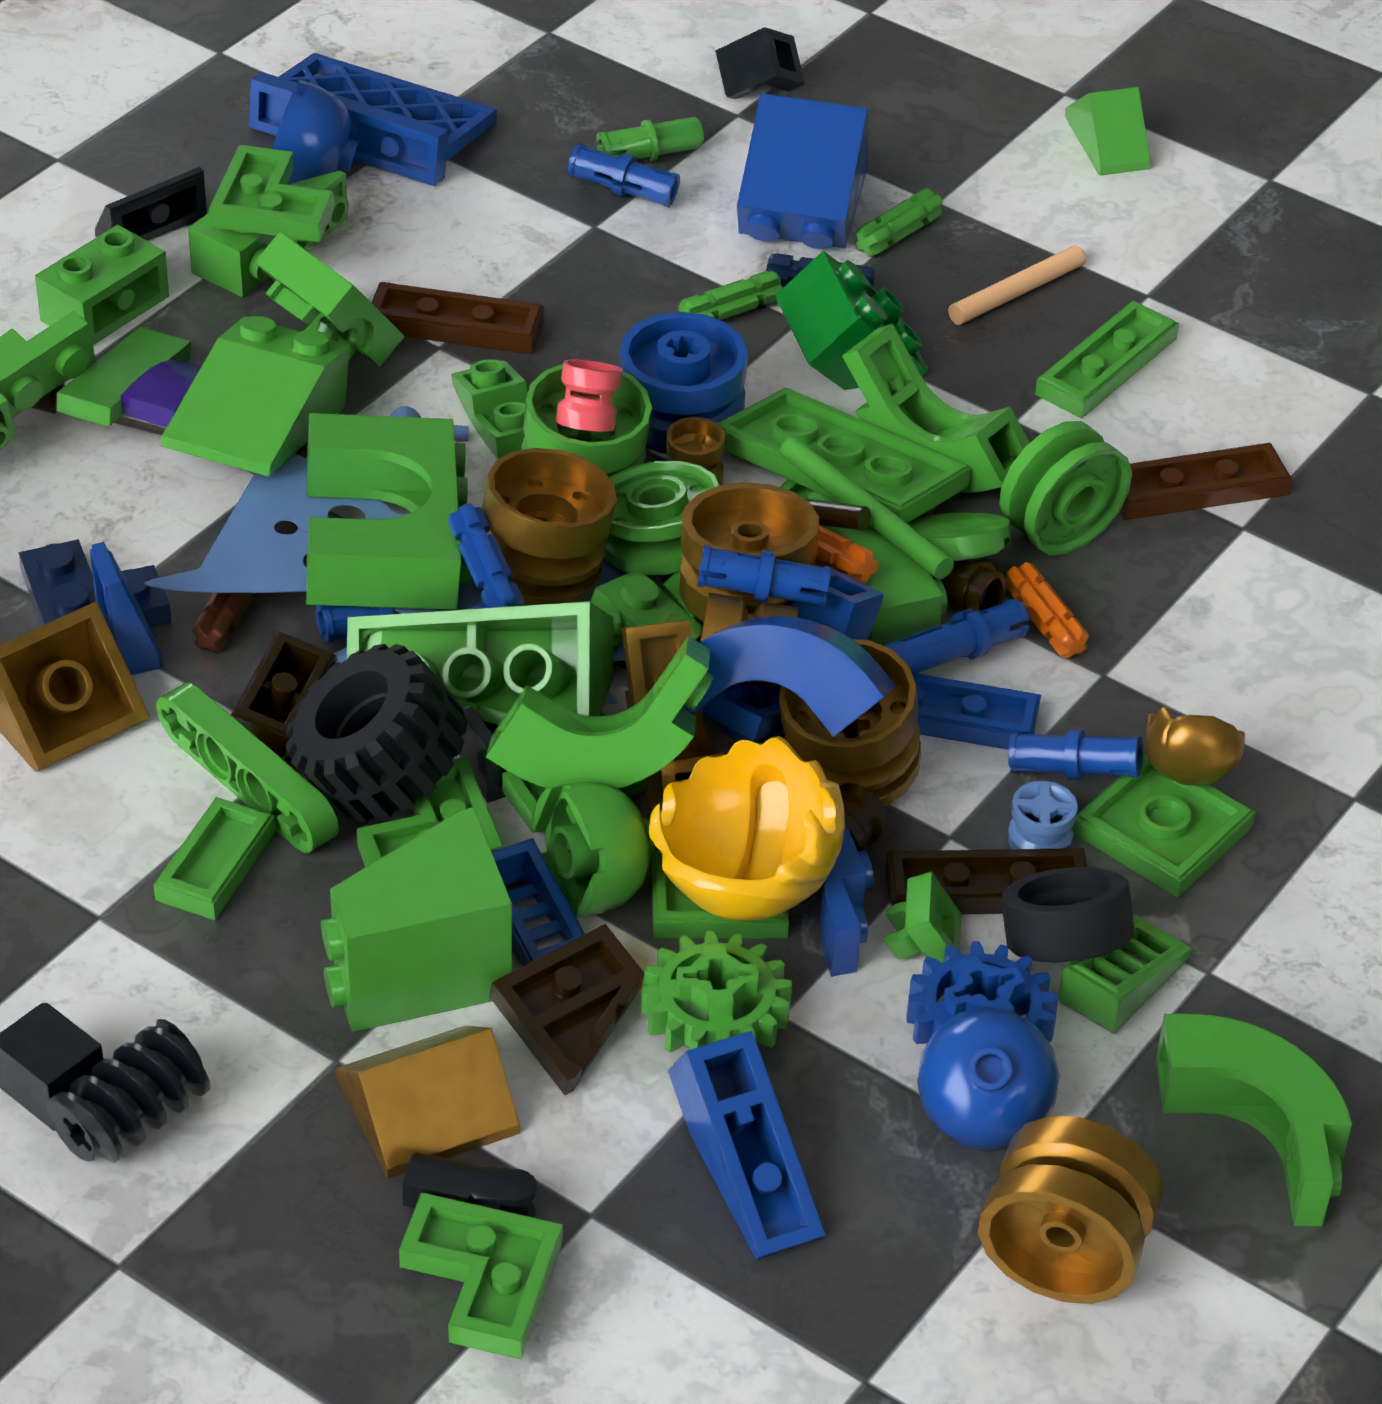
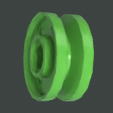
M1065 421L1042 432L1026 445L1011 464L1001 486L999 506L1003 516L1010 520V524L1027 534L1029 541L1038 549L1050 556L1066 555L1090 543L1107 528L1119 513L1130 490L1132 469L1128 458L1118 449L1104 442L1103 436L1082 421Z
M654 461L631 466L612 475L610 479L615 484L617 502L611 531L605 541V561L618 570L632 572L639 568L645 575H667L680 572L683 555L681 550V523L684 507L697 494L720 486L716 476L700 465L683 461Z

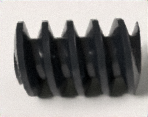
M157 1019L156 1026H147L136 1034L134 1043H124L114 1051L112 1059H103L93 1066L90 1076L81 1075L70 1084L69 1092H58L50 1098L47 1110L59 1137L77 1157L91 1162L94 1160V1153L98 1151L105 1159L115 1163L124 1157L123 1147L118 1135L128 1143L138 1146L146 1140L145 1130L140 1118L150 1127L160 1129L167 1124V1114L161 1102L171 1110L181 1113L189 1107V1098L184 1087L201 1097L210 1091V1080L203 1068L202 1060L197 1050L186 1035L176 1025L166 1019Z

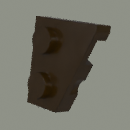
M604 924L492 982L489 998L562 1093L567 1095L574 1091L640 991L644 971L608 926Z

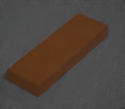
M386 282L379 283L371 302L405 337L531 355L544 322V305L538 303Z
M1271 443L1130 463L1132 469L1130 490L1119 512L1123 520L1287 496L1290 495L1293 479Z

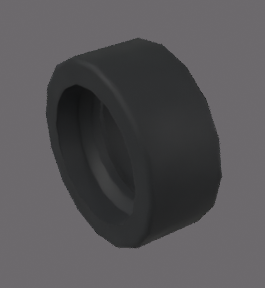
M1091 867L1053 869L1031 874L1017 880L1002 893L1001 903L1006 943L1008 949L1018 957L1022 958L1028 955L1033 961L1053 963L1082 961L1103 956L1122 948L1134 937L1129 881L1118 872Z

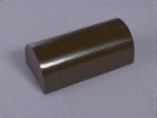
M277 631L231 716L280 758L284 757L287 753L286 743L290 739L286 735L288 724L296 717L293 711L298 702L309 693V687L316 680H320L328 672L327 670L332 667L336 655Z

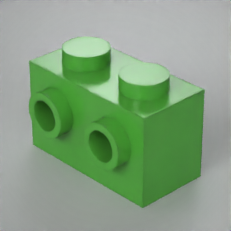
M118 224L35 275L40 321L51 326L74 310L88 323L93 345L169 297L166 252Z

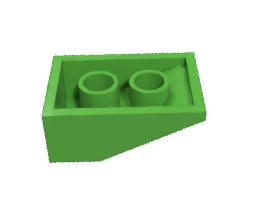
M244 316L218 337L162 434L161 447L270 477L308 442L309 413L339 414L345 408L350 345L330 340L326 334L319 331H296L278 326L272 319L267 317Z

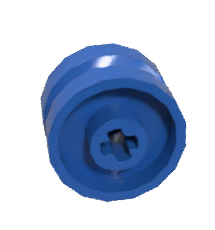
M687 312L659 314L636 323L623 336L619 351V367L624 372L632 375L647 390L652 405L646 448L667 454V430L671 424L680 419L703 417L719 423L745 409L746 391L744 384L747 374L748 350L742 336L726 322L705 314Z

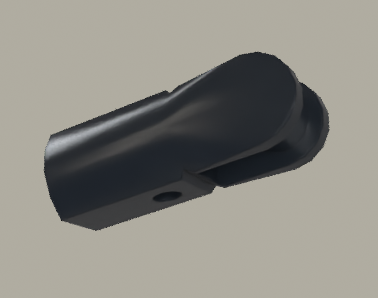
M415 1152L409 1161L403 1181V1205L416 1208L422 1192L535 1218L536 1208L532 1200L536 1196L537 1182L533 1175L522 1169L481 1167L476 1164Z

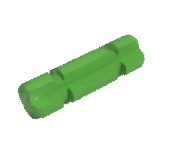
M924 188L909 199H905L877 216L875 220L862 225L856 231L858 240L855 242L857 249L859 251L864 250L869 257L880 254L890 246H893L938 218L942 214L940 206L943 203L942 197L939 194L935 195L930 188Z
M764 271L750 276L747 280L741 279L706 291L704 295L699 296L697 294L683 299L678 305L679 312L705 314L715 319L723 320L755 309L759 304L763 303L766 305L777 301L775 295L783 289L781 279L775 271Z

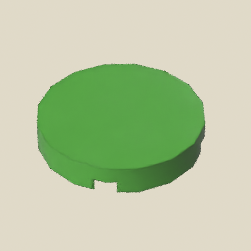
M990 513L935 514L917 517L907 523L952 558L953 561L997 554L1011 543L1010 520L1004 516Z

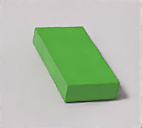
M215 797L154 883L155 901L216 920L276 833L275 815Z

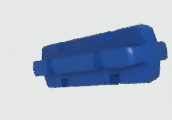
M472 504L462 505L459 510L449 515L448 525L455 541L462 540L459 544V550L477 589L484 588L481 592V598L485 607L523 606V597L516 582L509 583L512 573L494 534L487 535L490 525L483 510L479 507H474Z

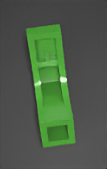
M893 324L876 329L842 355L867 401L855 411L859 419L971 467L970 486L961 492L977 493L1001 487L1011 464L1026 445L1030 443L1011 407L986 414L974 415L956 410L938 398L921 377Z
M688 636L649 693L633 707L608 716H586L574 713L526 685L492 735L486 758L519 778L545 788L579 782H601L618 789L642 781L673 761L694 738L696 716L682 707L685 705L693 710L711 685L713 676L707 672L709 669L710 649Z
M1164 1014L1156 1054L1163 1113L1224 1115L1240 1120L1258 1130L1272 1143L1282 1160L1293 1225L1323 1226L1329 1198L1339 1197L1341 1192V1166L1352 1127L1349 1111L1334 1082L1310 1056L1284 1038L1266 1029L1247 1022L1214 1015Z

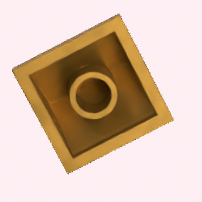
M97 601L0 644V733L35 772L151 718Z
M464 1025L335 1068V1077L387 1179L406 1173L409 1161L415 1152L450 1158L520 1134L519 1119L492 1028Z

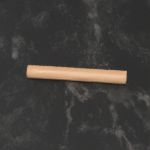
M1077 245L1061 251L951 304L948 309L949 316L956 325L966 323L1083 266L1086 262L1085 253Z

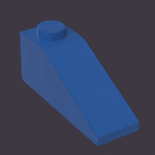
M749 1031L685 1051L670 1067L668 1074L690 1136L755 1259L757 1260L823 1238L826 1234L753 1032Z

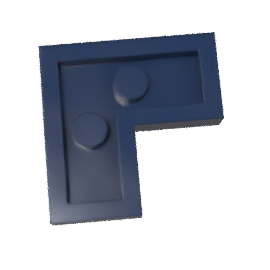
M79 539L18 552L21 572L41 626L95 602L93 575ZM150 565L123 570L122 573L149 626L170 623V603L165 591L144 584L148 580L159 578L155 566Z

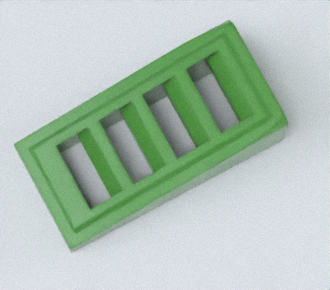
M1137 915L1133 917L1134 937L1122 948L1103 956L1082 961H1071L1062 970L1058 994L1059 1001L1113 1034L1191 957L1192 948ZM1129 951L1130 953L1144 960L1148 964H1143L1142 962L1128 955L1126 952ZM1114 964H1117V965H1119L1120 967L1124 968L1125 970L1129 971L1130 973H1132V975H1130V974H1128L1127 972L1123 971L1122 969L1118 968V967L1115 966ZM1104 975L1105 977H1107V978H1109L1110 980L1114 981V982L1117 983L1118 985H1114L1113 983H1111L1110 981L1106 980L1105 978H1103V977H1101V976Z

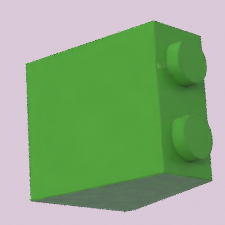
M474 807L459 810L330 889L331 918L321 920V931L329 961H334V965L324 967V980L332 1008L343 1006L352 1032L492 1002L489 998L492 982L512 972V903Z

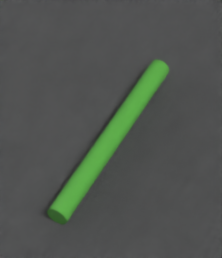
M791 436L782 443L780 454L841 503L867 506L871 512L870 526L937 579H943L949 575L953 569L954 561L942 550L799 438Z

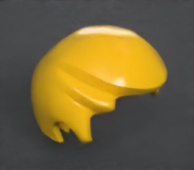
M780 736L770 738L764 744L740 740L734 743L728 754L718 757L706 756L699 759L694 765L688 780L672 782L665 787L662 811L660 804H658L650 815L649 836L662 854V870L666 876L695 904L705 911L724 919L738 921L762 920L786 912L807 899L822 886L832 871L841 851L845 830V812L838 783L827 780L817 760L804 762L792 746Z

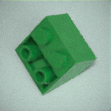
M822 251L775 295L808 365L844 390L859 388L842 355L876 329L890 324L894 325L921 377L929 371L918 350L923 346L921 339L908 324L903 322L900 316L905 312L901 302L887 288L881 287L877 291L870 286L864 273L849 260L841 264L825 251Z

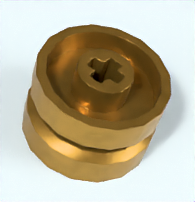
M740 482L720 485L697 494L684 507L681 523V550L683 555L680 567L679 596L686 609L704 621L709 592L738 597V599L744 600L749 612H754L762 603L753 601L754 594L709 586H697L704 545L760 556L762 550L775 552V559L816 566L814 560L817 555L819 516L811 503L793 491L760 483ZM773 597L767 598L769 603L792 606L794 602Z
M1047 1116L1026 1123L1012 1137L1000 1166L999 1179L991 1187L981 1211L978 1236L986 1255L1007 1277L1033 1293L1061 1302L1094 1304L1116 1298L1133 1281L1142 1256L1145 1238L1151 1232L1161 1204L1164 1185L1153 1160L1136 1142L1112 1127L1081 1117Z

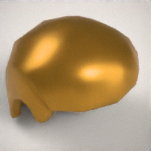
M1166 707L1161 708L1157 715L1149 713L1145 738L1146 752L1151 765L1162 776L1184 785H1211L1233 773L1240 764L1244 751L1245 732L1238 731L1234 725L1215 716L1186 715L1174 718L1170 709Z

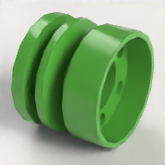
M563 364L545 370L530 384L525 403L523 424L525 436L521 450L531 448L555 449L581 456L603 469L609 478L631 466L645 463V447L649 435L652 405L647 390L632 375L623 371L621 387L613 394L612 404L617 409L615 430L609 432L579 430L560 425L556 422L558 403L565 398L566 386L561 381Z

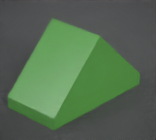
M1139 87L1088 93L1066 107L1065 118L1099 176L1149 169L1150 155Z

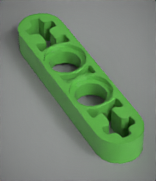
M184 683L158 698L156 702L157 714L168 736L248 807L275 815L276 831L302 853L309 854L338 835L339 825L337 817L323 794L201 689L192 683Z

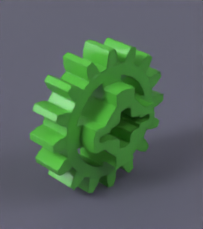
M707 931L704 943L697 945L686 935L679 937L678 953L662 947L657 951V966L647 965L644 970L641 1013L648 1015V1032L650 1035L666 1033L665 1050L670 1053L683 1045L691 1050L749 1031L753 1032L756 1042L772 1048L776 1044L777 1029H787L789 1023L792 981L784 979L785 964L782 960L766 962L767 946L763 943L752 947L750 950L743 948L742 934L735 933L728 943H720L714 931Z

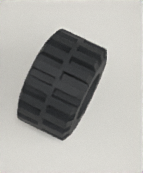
M386 644L374 645L367 652L361 649L350 654L347 660L342 663L337 662L327 670L328 672L320 680H316L309 687V693L306 697L298 702L293 711L296 717L288 724L286 735L290 738L286 743L287 754L292 758L291 762L323 794L340 815L347 819L353 817L357 822H368L373 817L378 821L391 818L395 811L401 810L404 812L413 807L416 800L423 795L427 797L437 787L435 784L441 777L447 776L453 768L452 760L461 753L465 742L461 736L467 731V720L462 716L464 710L461 704L413 650L409 651L405 646L398 644L390 648Z

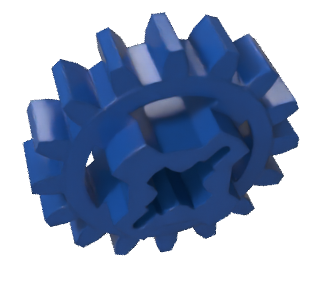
M972 941L970 954L962 955L955 947L950 945L945 947L943 963L937 959L927 957L923 960L922 974L912 975L906 1022L915 1024L914 1042L916 1044L928 1043L939 1026L956 1014L982 1007L1013 1011L1020 1016L1026 1014L1025 1019L1036 1025L1048 1042H1052L1057 1018L1058 994L1049 992L1051 977L1048 973L1031 975L1033 959L1028 955L1014 962L1008 959V946L1002 944L996 949L994 955L985 954L979 941ZM944 995L943 1001L938 1002L939 999Z

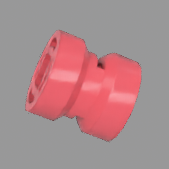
M565 360L563 362L561 381L566 386L565 398L558 403L556 422L569 428L586 431L609 432L615 430L617 409L612 404L613 394L621 387L623 369L619 366L598 361Z

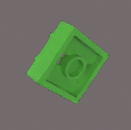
M282 232L277 234L254 262L275 281L266 294L286 311L306 324L308 327L305 330L319 331L326 334L330 340L350 345L349 360L358 351L380 367L405 337L352 283Z

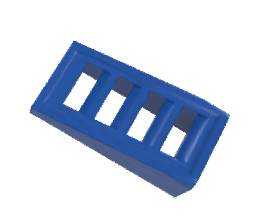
M104 542L92 544L90 558L95 602L97 601L130 674L135 675L161 668L163 666L161 651L112 552L108 550Z
M533 838L492 851L504 885L518 880H522L525 886L507 891L512 903V950L523 966L585 934ZM533 897L537 901V904L520 910H516L514 906L516 903ZM545 915L551 921L529 930L524 925L525 922ZM558 933L564 939V942L538 950L534 943Z

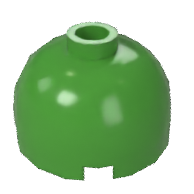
M579 782L546 788L537 800L533 818V833L545 831L547 852L541 854L574 913L577 912L576 918L605 913L624 905L643 885L650 865V856L654 854L656 847L649 836L650 821L642 816L635 803L616 787L601 782Z

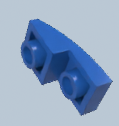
M845 826L839 856L822 888L820 913L821 942L831 977L857 972L860 943H866L868 940V925L863 908L865 891L873 888V870L867 852L865 850L857 851L847 826Z

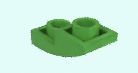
M481 360L472 364L470 369L452 373V384L465 412L484 443L496 458L499 459L513 451L521 450L525 436L523 424L527 397L526 381L505 360Z

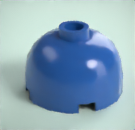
M300 79L297 83V93L293 92L272 147V149L293 152L294 171L288 184L336 172L339 169L349 172L359 146V141L350 138L352 119L347 107L334 94Z
M982 1007L958 1013L934 1031L921 1052L917 1086L923 1110L939 1131L964 1148L993 1152L1008 1148L1012 1137L1026 1123L1049 1116L1056 1103L1060 1074L1053 1047L1036 1025L1013 1011Z

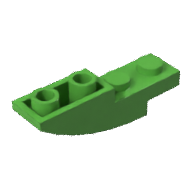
M74 310L28 341L21 337L13 328L0 336V451L17 437L12 419L13 416L33 407L40 398L67 380L76 378L88 366L96 362L89 325Z

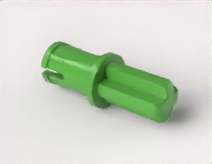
M696 117L652 124L651 120L646 119L641 122V126L609 132H598L596 141L598 143L602 142V144L597 145V150L619 157L627 153L635 156L637 159L648 158L650 162H655L658 159V155L701 147L704 141V132L700 120Z

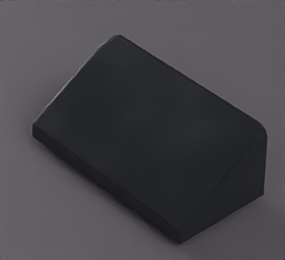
M197 167L105 205L95 227V237L118 224L148 241L204 217L207 214L204 170Z

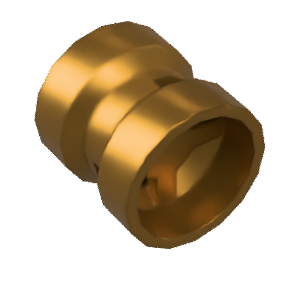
M703 417L683 418L671 424L667 430L666 452L669 456L667 461H683L700 465L716 476L719 485H723L724 465L721 461L725 452V432L723 428L715 421Z

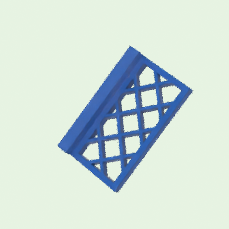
M317 53L311 54L279 77L260 72L251 78L249 128L276 136L293 92L297 93V83L300 79L334 94L347 107L352 119L350 138L359 141L354 161L432 186H436L445 179L447 160L496 123V108Z

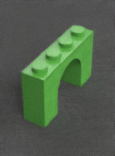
M309 413L307 497L380 500L404 507L411 511V513L389 519L309 517L306 605L457 610L459 585H470L471 574L459 550V544L462 540L455 541L448 525L449 515L459 510L462 505L467 504L468 480L467 477H464L466 446L465 443H455L453 419Z

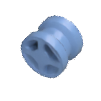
M1032 781L1022 785L1014 793L1011 813L1013 819L1010 822L1007 835L1009 847L1011 849L1071 848L1074 835L1072 826L1075 823L1078 805L1075 796L1069 789L1049 781Z

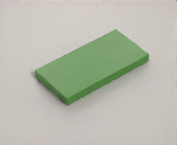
M786 387L717 423L725 432L726 452L838 501L780 454L782 443L788 437L796 436L906 523L911 522L970 486L972 468L968 467V465Z

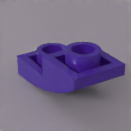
M175 359L167 360L151 367L121 394L122 414L150 422L154 425L167 427L201 366Z

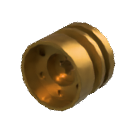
M531 448L513 451L496 460L488 473L482 510L490 525L487 535L494 534L512 573L509 583L516 582L523 597V606L584 602L593 596L595 588L600 583L601 565L606 555L605 541L611 531L617 497L615 484L605 471L584 457L562 450Z
M852 639L874 658L897 687L833 737L807 703L796 693L781 685L779 706L782 727L785 732L784 739L804 762L817 760L828 781L838 783V785L845 783L858 784L872 792L882 805L886 807L904 795L919 774L922 751L919 739L920 727L917 722V687L909 665L892 649L870 640Z

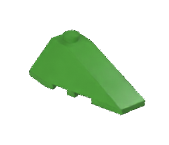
M591 602L347 617V659L350 654L361 649L367 652L374 645L386 644L388 648L395 644L405 646L409 651L413 650L461 704L462 708L472 705L483 721L500 725L526 685L569 711L586 716H599L613 682L614 617Z

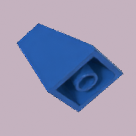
M760 93L737 202L739 233L747 234L760 241L782 239L802 242L806 246L815 249H827L830 247L846 249L868 168V108Z

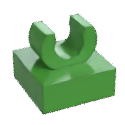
M932 871L907 879L906 902L897 903L886 910V917L897 932L885 935L884 942L898 959L910 958L921 951L926 958L931 957L943 963L945 947L952 945L960 952L962 914Z

